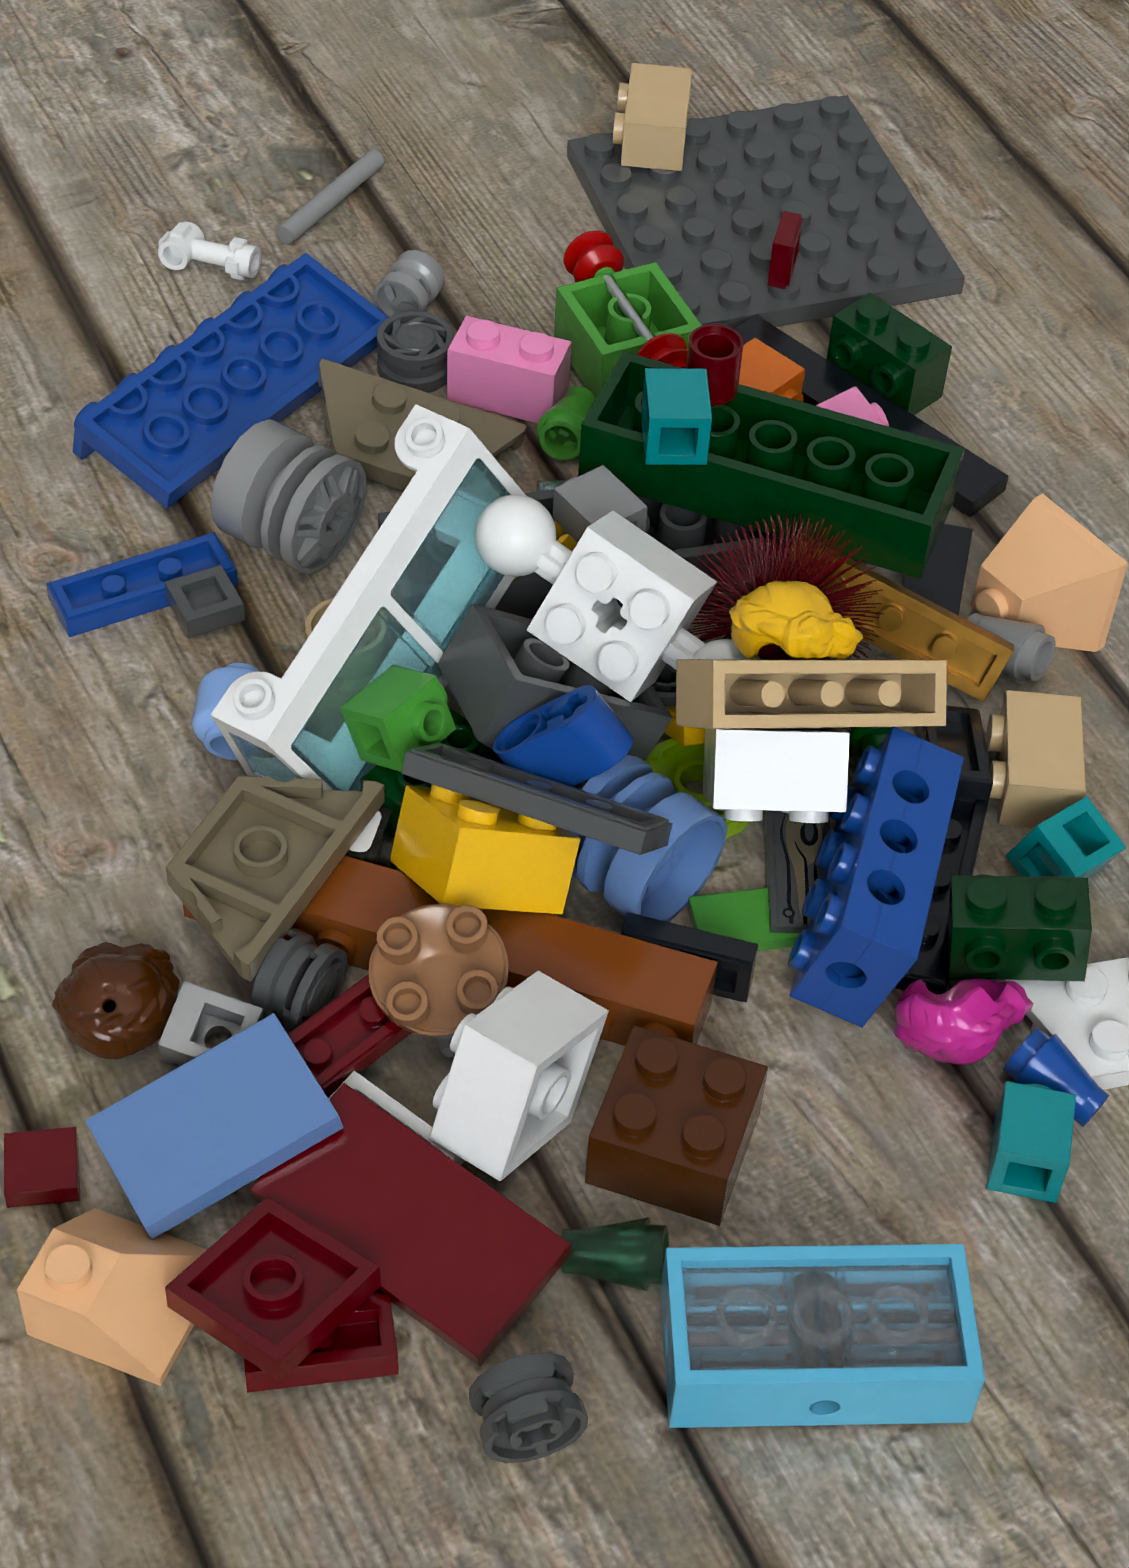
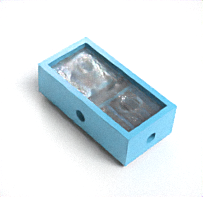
M964 1244L666 1248L660 1286V1306L669 1428L971 1422L985 1382Z

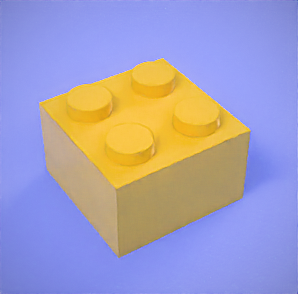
M433 784L431 788L406 785L390 861L440 904L471 905L481 909L563 915L581 838L571 831Z

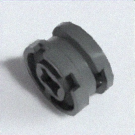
M405 311L385 319L377 332V373L379 377L427 393L434 392L447 384V350L453 340L454 333L449 323L440 316L426 311ZM393 328L392 334L388 335L387 332Z
M297 928L288 930L287 935L292 937L289 941L279 937L270 948L259 968L251 994V1004L263 1008V1019L274 1013L278 1020H283L284 1027L290 1032L339 996L348 967L347 954L343 949L330 943L318 946L310 934Z
M549 1352L530 1353L513 1357L492 1366L473 1382L469 1388V1400L472 1409L479 1416L483 1417L484 1422L480 1426V1438L485 1454L492 1460L504 1463H517L543 1458L564 1449L576 1441L586 1430L588 1416L581 1398L571 1391L570 1387L573 1384L574 1372L571 1363L564 1356Z

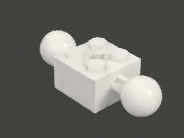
M507 495L490 503L481 513L475 528V543L479 555L491 569L500 574L513 577L525 576L535 572L553 584L527 631L629 702L635 700L657 680L666 664L677 670V659H751L741 653L732 639H718L704 643L687 631L717 581L615 511L609 512L589 525L573 552L556 541V527L551 514L540 502L524 495ZM617 600L623 604L622 608H620Z

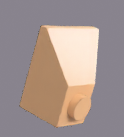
M1042 493L1031 501L981 564L971 607L983 616L988 615L1042 625L1045 633L1055 638V647L1097 652L1105 646L1128 562Z
M94 1208L53 1228L18 1286L17 1294L26 1333L36 1339L162 1386L194 1327V1324L167 1307L165 1287L207 1249L165 1233L151 1240L143 1225Z

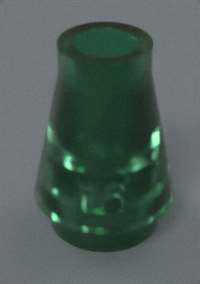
M646 1217L580 1230L564 1229L562 1238L571 1244L572 1254L561 1266L563 1274H580L643 1291L648 1290L649 1284H661L665 1250L669 1248L667 1225H651L650 1218Z

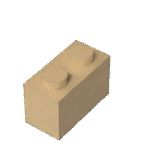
M632 63L629 83H619L617 112H615L613 144L622 145L621 166L682 171L692 68Z
M1006 690L1000 715L990 714L987 726V751H994L997 754V761H991L990 763L993 785L989 798L998 799V825L1035 828L1038 824L1078 802L1085 796L1086 783L1081 697Z

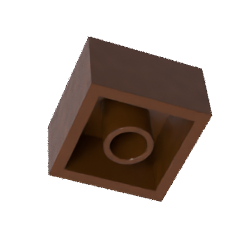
M634 1025L589 1135L585 1183L720 1226L760 1115L768 1066Z

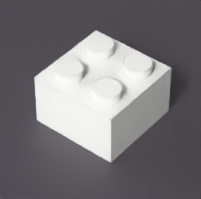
M842 727L705 728L703 795L713 809L723 812V818L726 820L761 821L763 820V810H772L788 813L789 820L794 822H828L829 812H846L850 733Z
M540 971L532 974L515 988L510 986L504 988L490 1006L477 1015L474 1013L468 1014L454 1032L450 1043V1050L455 1053L450 1073L439 1085L433 1099V1107L438 1112L429 1139L498 1181L503 1180L571 1123L609 1010Z

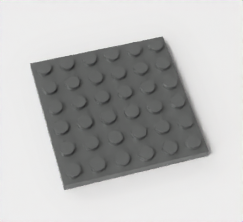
M848 95L840 97L828 96L821 100L796 104L784 103L776 107L752 111H735L727 115L702 119L690 118L687 120L682 171L621 166L622 145L613 144V133H596L588 137L568 140L567 158L606 233L612 239L614 247L618 248L622 253L625 269L656 262L701 325L722 324L734 329L755 314L775 327L829 318L868 293H872L890 306L962 294L965 276ZM783 211L801 214V218H803L798 258L790 284L786 286V289L767 286L772 244Z

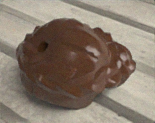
M104 942L98 946L85 949L78 956V959L72 964V972L63 979L54 992L55 998L52 1006L60 1015L63 1030L75 1044L97 1057L117 1060L144 1050L161 1039L178 997L177 992L180 981L173 972L174 966L170 961V955L165 950L154 949L151 945L143 943L122 948L115 944ZM115 1001V1010L110 1013L105 1012L104 1005L106 1002Z

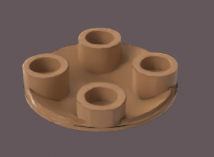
M433 904L418 907L401 916L387 919L377 932V941L369 961L368 973L371 991L382 1012L396 1025L409 1032L430 1037L454 1035L458 1025L468 1014H479L490 1006L499 993L506 988L509 965L504 943L494 927L487 921L485 914L476 907L449 904Z

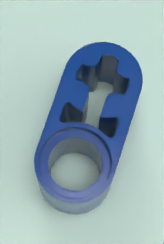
M586 685L576 688L511 721L496 737L493 743V750L505 765L573 787L609 770L619 763L631 749L633 736L593 686Z

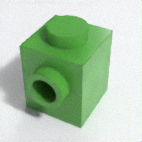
M396 665L389 667L339 707L360 760L402 772L406 751L416 747L440 743L456 730L447 705V693L438 681L437 676Z

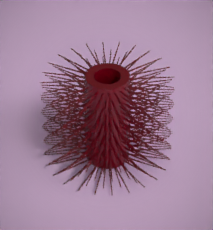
M800 513L799 530L794 541L798 522H796L795 526L794 516L793 533L789 543L791 525L788 532L789 519L787 520L785 515L786 545L784 548L783 535L785 528H783L782 533V522L780 524V517L778 518L777 514L780 532L779 552L775 538L776 525L774 526L772 517L770 519L773 530V546L769 537V527L767 529V523H765L764 519L762 520L766 530L767 544L761 534L759 523L756 521L755 524L760 536V546L750 524L748 526L752 533L754 546L747 537L744 527L741 530L745 535L746 545L738 536L737 530H735L741 550L728 533L737 555L727 546L722 536V542L729 556L721 550L714 540L727 563L720 559L708 546L714 554L713 556L721 562L726 570L714 563L701 549L719 573L708 567L701 559H699L700 563L706 566L704 568L712 572L710 574L715 575L721 580L719 581L711 577L723 588L714 586L713 589L715 591H711V593L716 596H708V598L715 600L706 599V603L701 607L702 610L717 611H699L698 614L713 615H696V617L707 619L693 620L711 621L693 622L691 624L702 625L693 626L699 628L688 629L687 631L696 630L690 632L694 633L693 635L704 634L698 638L701 641L731 633L732 620L729 611L736 605L737 600L741 599L742 596L748 595L758 587L765 586L773 581H800L816 586L831 602L830 605L833 607L834 613H839L841 616L879 618L866 616L865 614H848L844 612L884 614L868 612L871 610H850L876 607H849L882 604L852 603L867 601L854 600L871 598L872 596L869 595L878 594L872 592L883 591V589L855 594V592L861 591L859 589L865 588L866 585L872 584L871 582L877 581L876 579L830 593L871 569L876 568L875 566L822 590L821 588L865 560L859 561L822 583L863 546L833 562L847 546V544L844 547L842 545L839 549L837 547L833 551L835 545L845 532L844 530L827 554L839 533L820 558L831 541L830 539L819 554L827 541L826 537L832 525L822 544L820 540L826 528L816 545L824 519L822 520L819 532L810 548L818 524L817 521L814 532L805 548L812 524L807 534L809 517L807 527L804 528L801 537L804 519L801 524ZM804 532H805L803 545H802V547H801V549H800V551H799V547H800V544H801V541H802V538H803V535H804ZM798 537L796 553L793 559V549ZM791 539H792V545H791V550H790V554H789V545H790V542H791ZM821 544V546H820L818 552H817L816 555L813 557L815 551L817 550V548H818L819 545ZM714 602H722V603H725V604H727V605L718 604V603H714ZM704 605H711V606H716V607H719V608H713V607L704 606ZM850 618V619L852 620V622H855V623H853V624H856V625H867V626H872V627L880 628V627H878V626H874V625H870V624H866V623L854 621V620H859V621H870V622H873V620H864V619H859V618ZM855 626V629L865 632L861 634L869 636L870 634L879 638V636L864 631L868 630L874 632V630ZM729 634L720 639H732L731 634ZM863 636V638L868 639V640H871V641L874 642V640L869 639V638ZM861 641L858 643V644H860V645H862V646H864V647L870 649L869 647L865 646V645H869V644H866V643L861 642ZM776 644L763 646L758 653L760 659L762 657L763 659H796L790 657ZM856 646L855 650L867 657L865 655L867 653L860 650L863 648ZM854 653L852 654L857 659L861 658Z

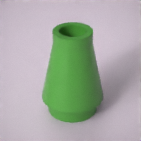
M581 386L569 388L564 397L540 418L537 425V434L542 449L549 456L559 460H570L579 456L581 424L596 400L594 394L587 388Z

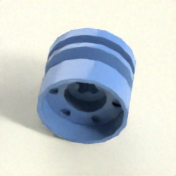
M626 755L609 770L590 778L581 790L669 819V822L673 824L668 845L639 855L574 833L581 839L572 877L577 878L580 884L589 892H604L603 897L608 906L624 918L627 912L670 922L688 906V898L698 894L716 867L725 846L727 825L721 815L693 795L683 792L675 793L671 780L663 774L654 773L651 765L637 756Z

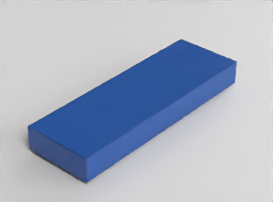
M213 532L49 582L46 585L48 598L68 637H73L170 606L166 599V581L222 565L233 586L238 585L237 569L216 533Z

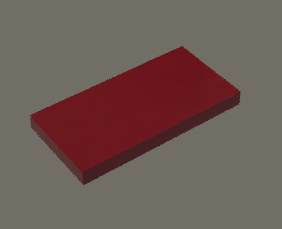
M343 1083L329 1101L338 1113L344 1128L262 1175L250 1188L252 1197L258 1203H261L267 1196L379 1265L381 1286L376 1291L390 1296L391 1302L480 1367L572 1254L571 1244L367 1098Z

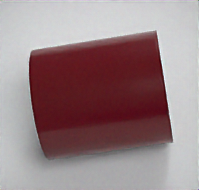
M706 324L696 328L690 334L686 369L707 370L711 406H719L732 401L737 395L743 338L736 330L722 324Z

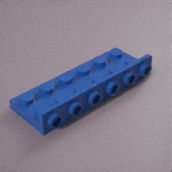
M305 253L288 266L286 264L280 265L273 271L266 282L252 292L244 291L241 293L231 307L215 319L212 317L205 319L196 328L194 333L177 346L170 345L158 355L155 362L140 373L127 375L119 383L116 390L98 403L90 402L83 407L74 421L73 453L83 460L94 451H97L165 508H168L221 468L226 455L238 438L254 424L268 419L281 422L320 392L322 387H318L317 377L319 363L322 358L352 367L377 348L378 328L389 317L313 257ZM393 328L387 332L388 335L392 334Z

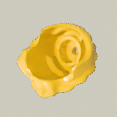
M773 581L767 583L748 595L742 596L729 611L732 620V640L741 653L751 659L758 655L759 650L763 646L776 644L786 654L796 659H821L828 656L837 660H843L854 653L857 644L863 639L861 632L855 629L850 618H843L839 613H834L828 598L816 586L806 582Z

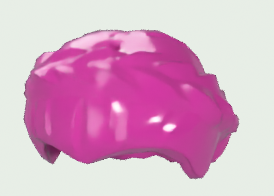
M962 979L956 982L949 991L943 994H935L927 989L926 984L922 980H916L904 990L895 1005L896 1024L893 1031L895 1036L903 1042L906 1049L912 1048L914 1052L918 1051L939 1062L960 1065L972 1064L985 1058L994 1050L1003 1031L1010 1028L1012 1024L1021 1023L1025 1014L1032 1009L1034 1003L1027 997L1025 989L1014 981H1000L997 983L990 979Z

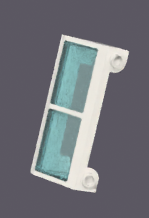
M415 404L396 434L395 451L401 463L416 473L282 678L267 672H251L239 677L229 686L211 713V717L247 776L271 777L281 782L291 781L296 778L323 779V790L361 791L360 778L376 765L360 760L339 707L392 665L436 675L442 686L446 687L447 681L437 664L471 604L495 609L514 579L513 576H506L491 569L479 555L475 543L477 521L483 510L496 499L507 495L526 496L470 428Z

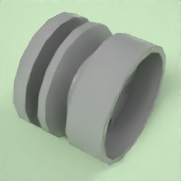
M268 419L256 423L238 438L226 455L213 488L211 498L212 519L222 532L249 546L264 548L268 556L275 560L285 561L287 566L298 572L312 574L325 568L339 555L352 536L365 502L367 493L366 473L361 463L340 455L329 447L319 444L314 445L311 438L280 422Z

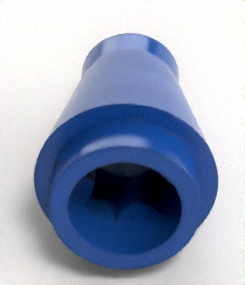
M1038 1027L1024 1040L1003 1067V1070L1015 1079L1014 1083L1024 1085L1041 1084L1055 1091L1076 1094L1074 1120L1082 1127L1089 1122L1110 1096L1097 1085L1056 1033L1049 1037Z

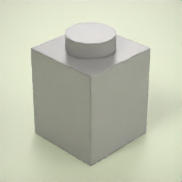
M604 465L579 477L571 478L564 484L554 488L553 520L563 528L564 532L562 535L570 534L577 543L589 525L611 511H615L642 531H646L648 507Z

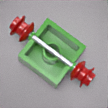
M595 230L585 232L576 237L567 247L563 258L564 266L573 275L575 283L556 287L554 337L572 341L570 364L587 389L594 394L595 399L623 351L686 369L689 336L693 330L702 325L658 264L654 262L622 271L624 257L620 250L614 247L613 241L607 233Z

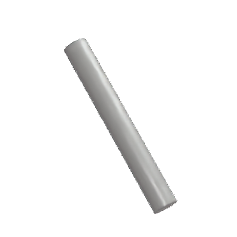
M370 149L278 226L276 234L279 240L287 245L292 244L378 171L385 163L383 155L376 149Z

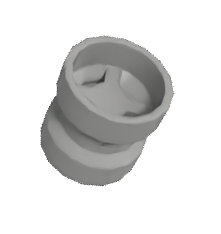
M407 250L400 254L391 267L390 273L381 279L374 290V302L377 308L388 317L405 311H426L429 302L436 298L445 284V275L441 266L434 258L418 250Z

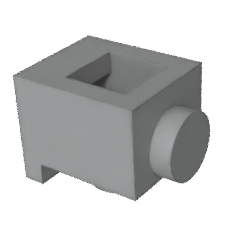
M184 981L158 1044L161 1062L173 1066L175 1064L182 1066L211 1049L206 1046V1041L211 1035L223 1033L231 1038L263 1019V1008Z

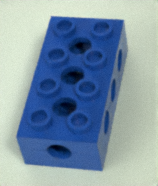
M896 727L891 728L878 748L871 745L867 746L857 764L853 784L847 785L846 812H829V818L836 820L834 830H829L815 860V865L823 868L824 871L821 880L817 878L812 884L802 908V915L810 918V923L807 930L803 929L798 935L788 959V966L796 969L789 994L790 997L863 1028L916 962L919 956L964 757Z

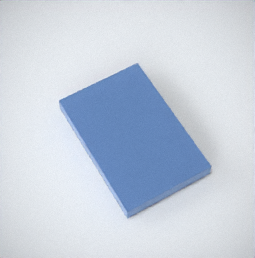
M274 1013L85 1120L151 1240L344 1128L338 1113Z

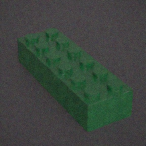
M623 351L581 424L578 477L604 465L631 492L641 497L749 528L748 525L750 524L752 529L758 531L755 524L757 521L761 532L766 533L762 520L764 519L765 523H767V529L769 527L770 535H773L770 519L772 517L774 526L776 525L775 536L780 538L778 514L780 524L782 522V533L783 528H785L783 539H786V515L787 520L789 519L788 532L791 525L788 540H790L793 533L794 516L795 526L796 522H798L795 537L799 530L800 513L801 524L804 519L802 534L804 528L807 527L808 518L810 517L807 529L808 534L812 524L808 536L810 538L818 521L813 540H815L824 519L817 542L826 528L820 540L822 544L832 525L826 537L825 546L831 539L827 545L829 547L839 533L830 547L832 548L845 530L833 550L837 547L839 549L842 545L844 547L847 544L840 552V554L847 556L850 552L852 553L863 546L851 559L857 561L865 559L862 562L918 579L922 578L954 502L965 448L739 384L737 395L732 401L719 406H711L712 424L707 465L645 464L641 420L645 368H684Z

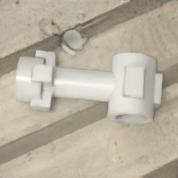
M179 222L172 231H167L158 241V257L162 264L171 270L184 269L190 260L193 259L224 266L225 273H230L231 278L244 280L246 277L254 278L258 273L261 263L260 247L249 245L246 239L237 237L232 239L230 245L206 241L202 230L191 222Z

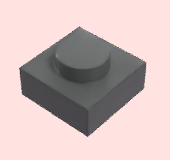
M222 565L165 582L166 599L188 639L245 621L244 603Z

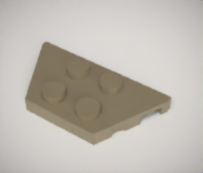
M323 358L319 363L317 381L318 387H322L324 398L323 415L326 430L330 433L329 448L337 451L340 455L361 463L366 473V479L403 491L410 483L416 472L404 466L399 460L395 451V437L415 404L470 428L493 457L508 447L515 451L523 443L527 427L525 424ZM477 458L463 480L476 479L489 468L480 458Z
M238 776L166 866L168 885L242 978L250 982L252 981L270 948L279 937L284 938L288 930L293 926L385 802L384 784L377 781H363L362 791L323 790V779L296 778L291 781L281 782L271 777Z

